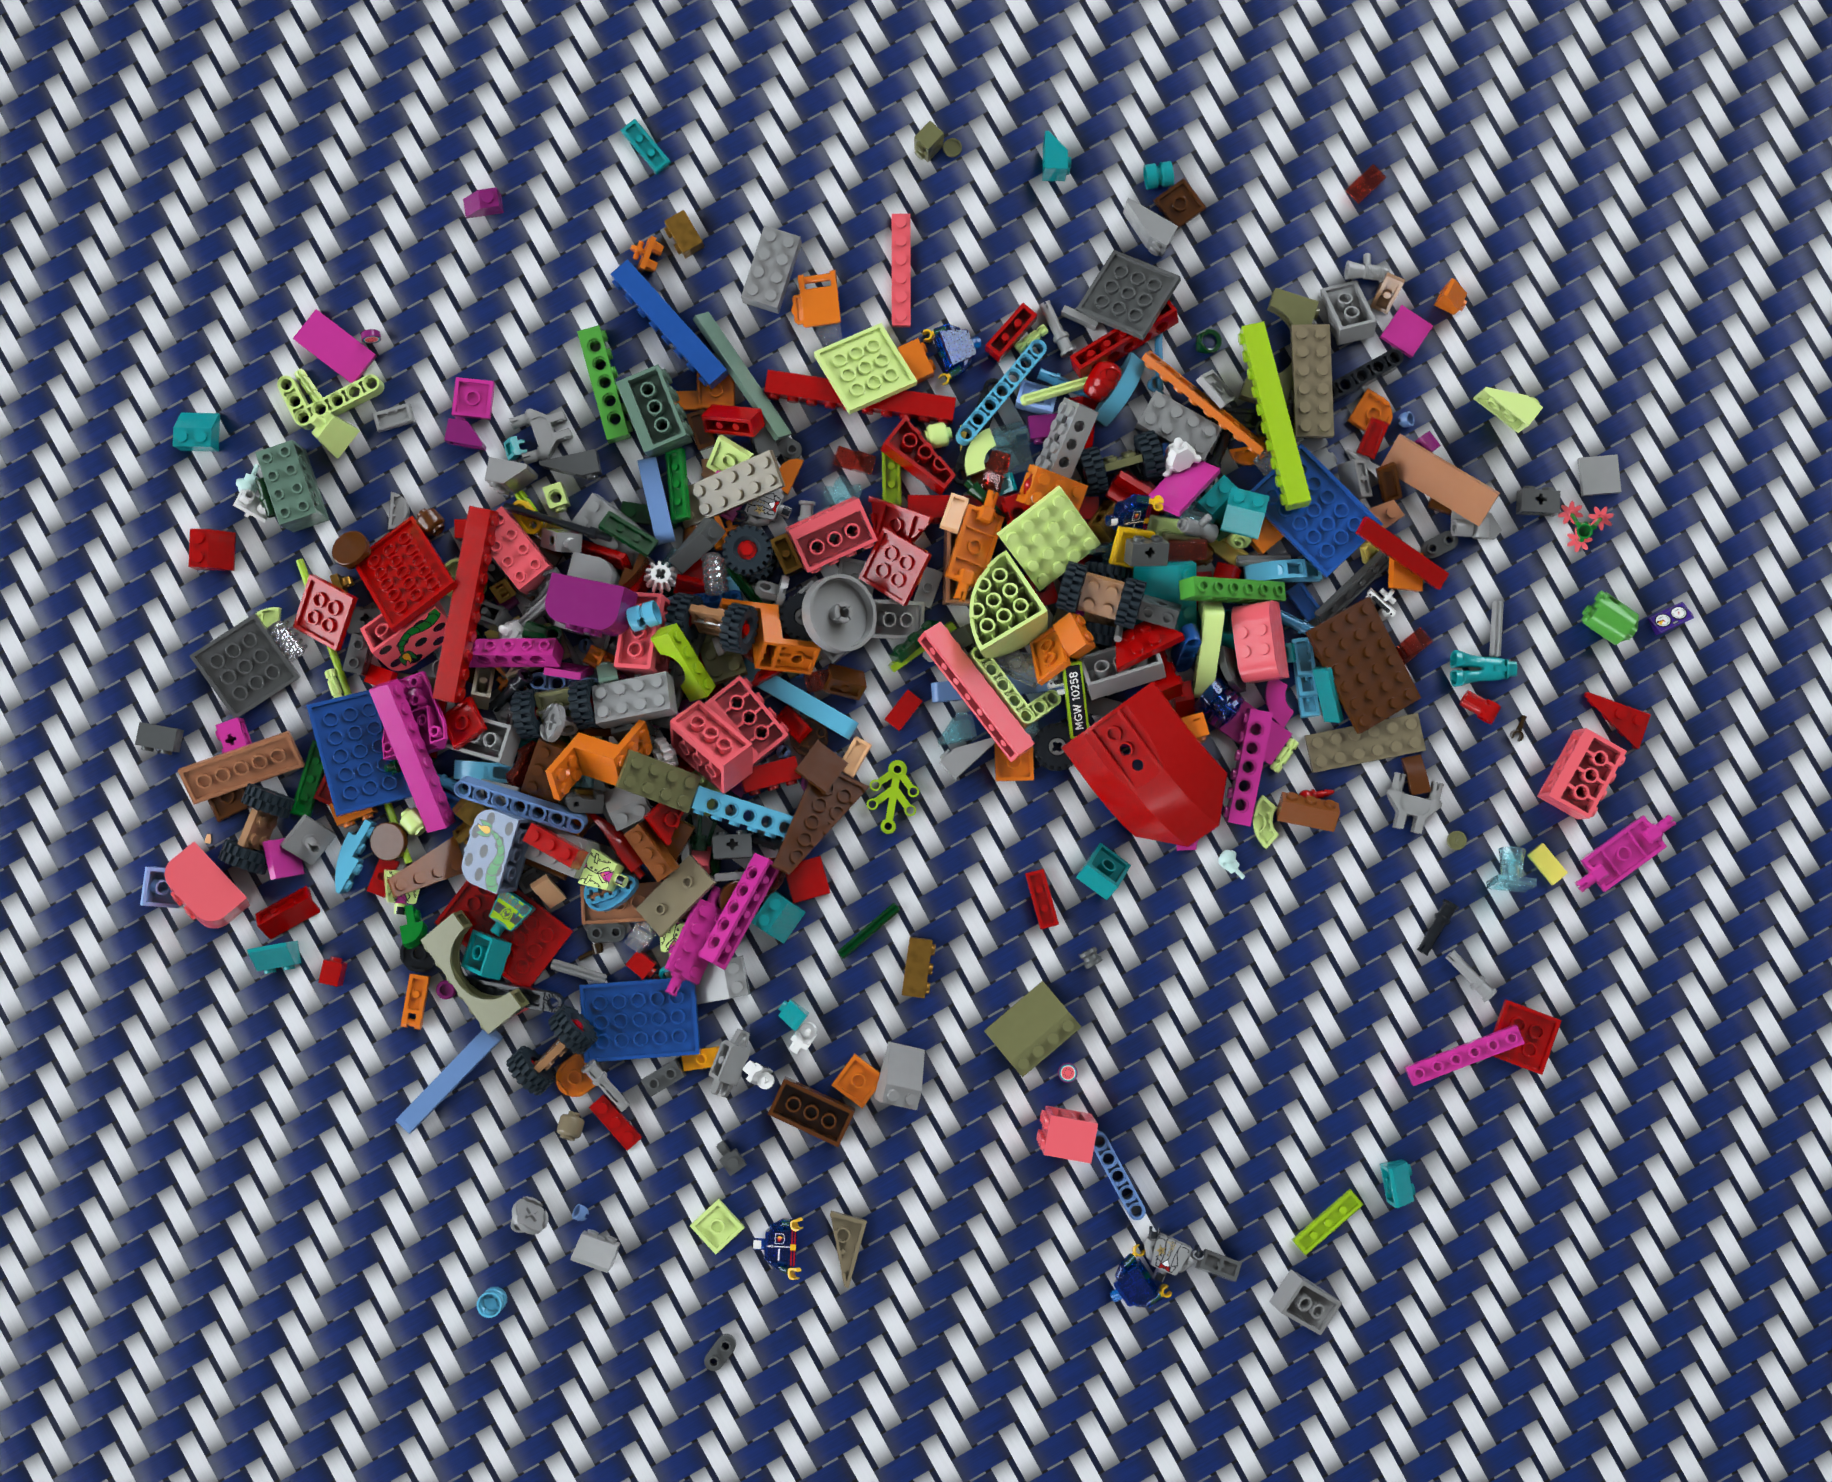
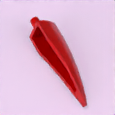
M587 813L603 832L618 859L631 874L635 873L639 879L646 875L640 868L644 864L625 838L624 833L620 830L617 831L614 825L595 813Z

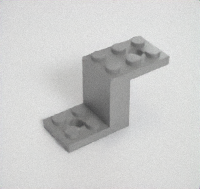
M539 822L537 823L538 825H542L589 853L580 870L569 868L531 845L528 846L524 856L527 859L580 879L592 849L605 853L623 865L612 847ZM624 866L622 873L637 877L635 873L631 874ZM628 880L625 887L630 888V885L633 884L632 881Z

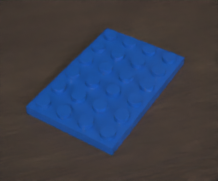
M1301 443L1297 447L1312 500L1308 507L1289 511L1285 510V506H1282L1280 502V487L1277 488L1275 483V476H1277L1275 469L1250 491L1270 496L1265 518L1327 578L1366 541L1355 533L1365 516L1381 526L1383 523Z
M369 690L306 705L336 817L412 797L403 772L392 775V772H385L384 766L394 760H383L382 737L384 726Z
M671 978L579 985L581 1014L584 1015L586 1020L588 1019L589 1024L594 1027L593 1030L597 1032L598 1036L597 1041L584 1053V1062L588 1063L592 1059H595L596 1062L701 1054L696 984L687 980L683 981L676 997L665 992Z

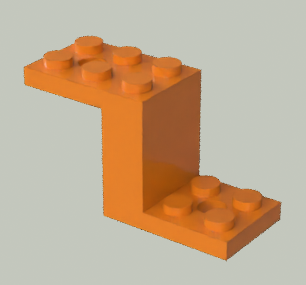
M726 598L721 599L719 608L728 610V606L731 603L750 605L756 608L755 610H757V616L759 617L757 624L759 626L756 630L758 632L757 636L754 638L755 643L752 644L754 666L756 669L811 675L821 648L811 641L783 638L778 605Z
M639 719L618 745L579 732L545 771L553 798L561 801L574 784L580 780L582 775L616 785L629 749L646 756L650 755L653 750L646 721Z

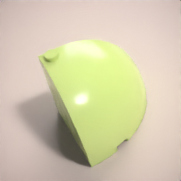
M1007 550L995 557L987 565L982 575L979 576L970 600L969 617L972 634L978 649L986 658H997L1013 653L1029 645L1030 642L1048 630L1047 609Z

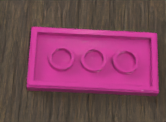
M317 309L293 337L296 342L350 383L359 380L377 357L375 353Z
M1202 460L1199 463H1193L1190 468L1178 473L1173 472L1169 477H1165L1146 498L1153 499L1157 495L1162 496L1164 499V503H1161L1163 504V510L1180 517L1220 474V468Z
M1229 690L1207 722L1240 745L1238 736L1240 730L1243 731L1244 723H1242L1244 711L1247 712V708H1256ZM1273 720L1264 762L1268 765L1273 763L1292 735L1291 732ZM1257 724L1251 726L1250 731L1252 734L1258 733L1259 727ZM1251 742L1247 745L1246 749L1252 753L1255 750V745Z

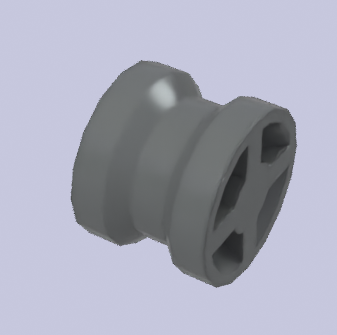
M1096 946L1079 954V957L1085 962L1084 966L1086 969L1103 960L1101 956H1098Z

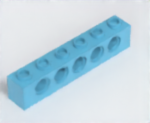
M699 785L690 807L693 808V813L702 816L704 812L709 813L712 819L722 822L724 818L729 820L728 824L740 827V824L747 826L746 830L758 833V830L765 831V836L774 839L776 835L784 839L793 818L791 815ZM710 799L715 801V806L712 809L707 807ZM728 805H732L733 812L727 815L725 809ZM749 810L751 817L745 821L743 815ZM767 816L769 822L766 826H762V818ZM782 822H785L786 829L780 832L779 826Z

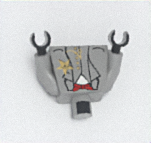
M781 488L748 502L745 510L736 511L741 514V518H734V520L756 527L766 526L771 522L775 523L778 515L788 519L792 508L783 505L785 497Z
M1153 1226L1149 1227V1234L1145 1240L1144 1247L1146 1258L1149 1260L1150 1265L1156 1267L1152 1278L1163 1282L1166 1273L1176 1276L1178 1273H1182L1191 1267L1197 1260L1204 1258L1206 1250L1204 1249L1203 1252H1199V1245H1195L1193 1250L1190 1245L1161 1233L1160 1228L1158 1231L1153 1232Z

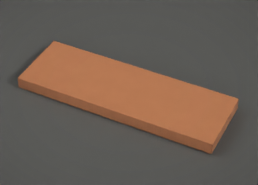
M1401 434L1398 435L1381 465L1384 466L1394 462L1400 480L1477 526L1482 524L1500 492Z
M286 731L179 768L178 773L195 805L247 787L248 783L255 784L305 766V763L290 731Z
M662 882L639 883L638 889L631 898L619 907L606 912L590 908L584 899L585 886H580L582 925L646 921L636 908ZM602 889L601 893L593 892L591 899H595L596 896L604 897V893H612V891ZM691 909L681 919H687Z

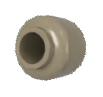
M569 1111L568 1114L560 1116L557 1126V1133L560 1134V1138L575 1141V1139L581 1136L585 1121L579 1117V1113Z

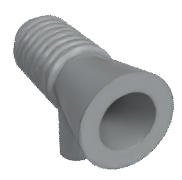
M1365 253L1363 255V264L1349 260L1346 262L1344 278L1345 280L1363 278L1366 280L1383 281L1387 272L1389 273V268H1386L1385 265H1372L1371 254Z
M1206 514L1200 521L1185 517L1179 519L1177 523V528L1181 532L1200 537L1208 543L1214 542L1219 533L1217 525L1208 524L1212 520L1209 514Z

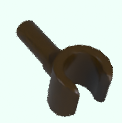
M1522 715L1516 730L1511 731L1510 737L1512 739L1515 733L1518 732L1519 738L1517 741L1523 740L1524 734L1521 731L1527 716Z
M591 944L592 950L578 956V959L581 961L589 956L602 953L604 950L603 944Z

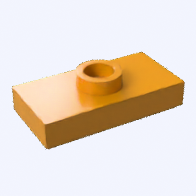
M720 1046L702 1048L701 1054L682 1056L683 1070L690 1071L712 1067Z

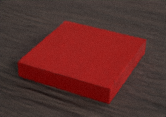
M470 696L443 714L446 720L447 735L455 750H459L487 730V726L476 703Z
M821 856L801 861L789 875L786 874L793 903L831 893Z

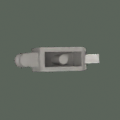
M737 1029L731 1041L724 1040L721 1042L709 1072V1076L714 1078L710 1088L712 1094L717 1095L720 1092L721 1097L726 1098L729 1096L733 1085L737 1086L742 1076V1069L751 1051L747 1048L750 1033Z

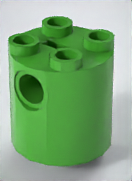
M1602 590L1595 596L1594 600L1596 601L1592 606L1587 605L1582 612L1584 615L1581 619L1582 623L1614 645L1630 640L1638 630L1639 614Z

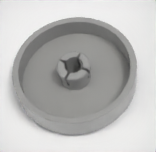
M833 574L816 581L807 590L802 602V620L805 630L812 641L823 650L831 653L853 651L865 645L874 633L877 612L873 597L865 585L852 576Z

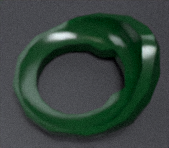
M1214 329L1201 331L1196 338V351L1203 354L1215 353L1222 344L1220 333ZM1207 334L1213 335L1217 341L1216 346L1206 348L1201 342L1203 337Z

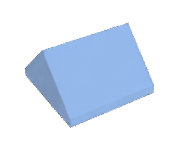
M1023 380L1018 392L1015 408L1039 415L1052 414L1057 397L1023 406L1020 401L1022 395L1049 387Z
M156 866L145 867L140 901L141 906L179 908V905L170 895L172 891L165 880L166 868Z

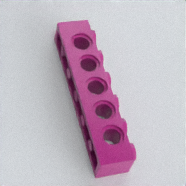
M556 638L476 639L473 643V658L470 661L469 667H560L564 650Z
M1247 708V712L1244 711L1242 723H1244L1243 731L1240 730L1238 736L1240 747L1236 749L1234 760L1237 761L1236 767L1232 769L1230 777L1233 780L1232 787H1229L1227 791L1229 802L1223 811V817H1225L1226 822L1251 827L1273 713ZM1253 724H1257L1259 727L1257 734H1252L1250 731ZM1252 742L1255 745V750L1252 753H1248L1247 745ZM1249 761L1251 763V769L1250 771L1245 772L1243 770V764ZM1245 780L1248 784L1247 789L1241 791L1239 783ZM1242 799L1244 806L1242 809L1237 810L1235 803L1237 800Z
M754 853L699 953V957L724 970L726 969L779 870L772 867L773 861Z
M1511 1025L1407 1065L1404 1068L1411 1085L1416 1086L1525 1043L1517 1025Z

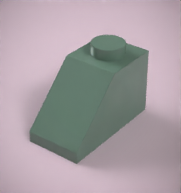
M603 662L600 666H596L599 685L619 681L614 663Z

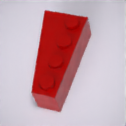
M907 415L904 416L881 447V452L938 495H942L956 476L942 457L938 456L933 450V446L922 437L918 428L912 425Z

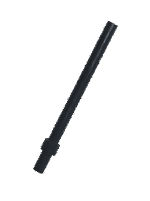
M506 502L503 505V508L509 512L585 534L591 539L596 540L598 538L611 542L613 538L592 526L588 528Z

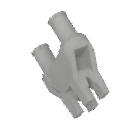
M526 409L525 414L509 418L513 430L528 424L532 426L538 447L536 450L522 454L525 464L550 459L559 443L573 438L569 428L557 432L554 430L553 426L567 421L563 411L546 415L533 409Z
M1394 772L1391 789L1389 788L1386 793L1395 811L1392 827L1403 829L1408 815L1413 817L1410 832L1422 834L1425 818L1442 807L1440 797L1444 784L1432 781L1429 797L1426 799L1404 794L1402 791L1406 774Z

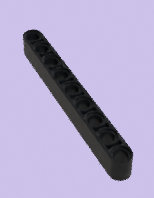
M1391 349L1332 381L1333 404L1396 370L1404 359L1401 350ZM1389 357H1394L1397 363L1391 362ZM1373 366H1378L1381 372L1375 371ZM1357 375H1362L1364 381L1359 380ZM1340 384H1346L1348 389H1343ZM1292 403L1287 406L1291 424L1294 426V415L1291 413V410H1293ZM1261 420L1257 423L1252 433L1264 442L1267 440L1266 434H1261L1258 431V428H1261Z

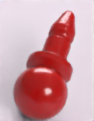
M1303 790L1299 795L1304 798L1314 796L1320 799L1334 794V790Z

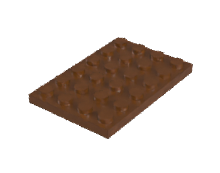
M1370 596L1305 631L1322 666L1326 668L1332 667L1339 700L1357 734L1363 733L1421 698Z

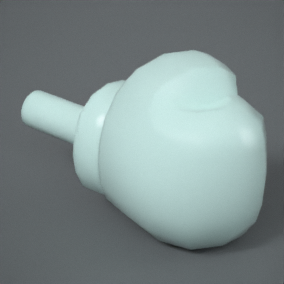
M255 464L251 474L246 473L244 478L236 480L239 492L241 489H249L254 494L257 492L258 487L255 481L259 479L256 476L259 465Z
M1233 850L1223 851L1218 860L1221 867L1231 874L1235 872L1241 879H1244L1245 875L1238 869L1240 864L1236 860L1237 853Z

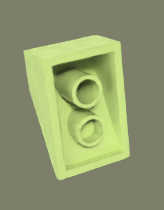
M1485 387L1473 398L1517 433L1528 427L1543 408L1534 397Z

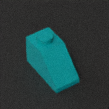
M792 999L789 1002L785 1000L778 1009L781 1011L778 1016L794 1031L798 1029L809 1014L808 1011Z

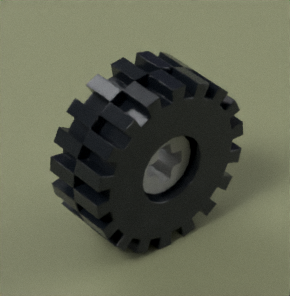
M806 592L802 594L795 593L794 596L788 597V600L782 604L783 607L780 609L779 617L781 626L791 639L810 641L812 639L805 630L803 620H799Z
M1051 723L1044 726L1036 734L1033 754L1036 761L1043 768H1047L1050 771H1062L1073 765L1062 748L1060 752L1052 750L1054 747L1053 742L1057 744L1060 742L1062 744L1061 747H1063L1072 740L1067 724Z

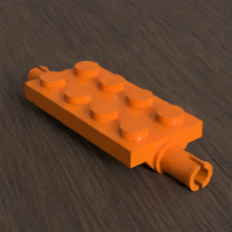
M993 490L987 491L984 504L981 507L972 504L967 505L944 576L958 582L953 599H959L958 601L965 602L969 587L974 588L979 576L982 575L990 563L998 539L996 533L1001 530L1005 518L997 515L994 508L999 493L995 492L993 494Z

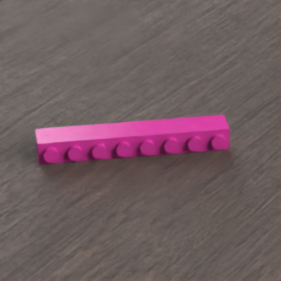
M398 679L378 684L369 689V692L426 831L429 833L445 829L456 821L454 813L449 806L447 796L440 783V778L434 769L432 759L425 746V741L422 739L418 724L404 695L403 687Z

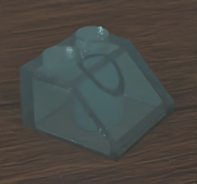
M967 711L956 713V717L952 718L939 738L938 747L976 739L977 735L972 714H968Z

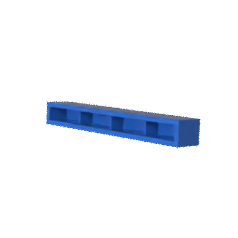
M628 259L611 273L613 285L618 290L622 289L626 293L624 297L630 304L635 303L638 308L636 310L643 318L647 317L650 320L649 325L655 332L659 330L663 334L661 336L663 341L668 346L672 344L675 348L673 350L680 359L684 358L688 362L686 366L692 373L696 371L700 377L698 379L705 387L708 385L713 389L729 375L721 362Z

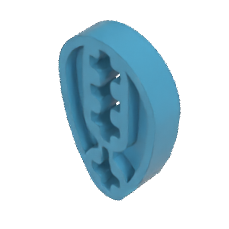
M622 873V875L629 878V881H632L633 884L630 885V888H623L617 885L612 893H604V897L596 896L595 899H591L593 892L601 893L602 889L585 886L584 899L593 910L601 912L610 911L632 897L639 887V881L635 876Z

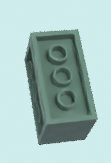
M658 364L616 382L642 449L649 458L661 456L665 452L692 443L691 436L694 435L691 426L684 420L687 416L683 407L677 404V401H680L676 390L670 385L673 383L670 374Z
M290 440L255 452L280 526L294 533L329 521L305 448Z

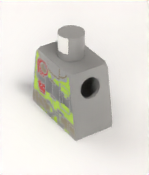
M542 528L540 547L556 552L581 553L583 534L568 529ZM552 536L554 537V543H551Z

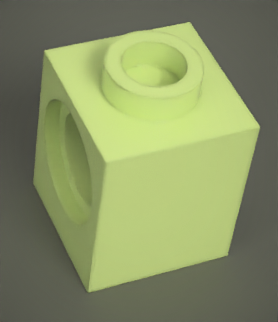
M561 482L542 487L549 509L552 512L561 513L571 506L565 487ZM560 494L562 497L560 502L553 503V497Z

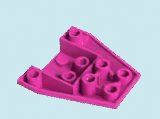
M422 671L399 679L404 695L411 707L413 717L418 724L419 732L425 741L428 754L445 749L448 740L446 720L437 699L432 698L433 689L426 672ZM384 728L382 737L383 760H397Z

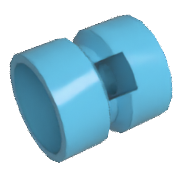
M654 600L642 603L641 607L636 605L626 610L628 623L634 632L645 630L647 625L654 627L662 624L661 612Z
M499 1287L488 1288L477 1301V1310L481 1316L486 1318L497 1316L506 1306V1292Z

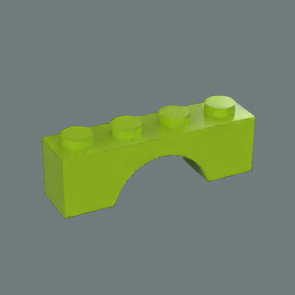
M675 623L659 628L650 639L660 655L669 656L681 665L685 674V680L680 687L689 701L708 697L716 685L678 624Z

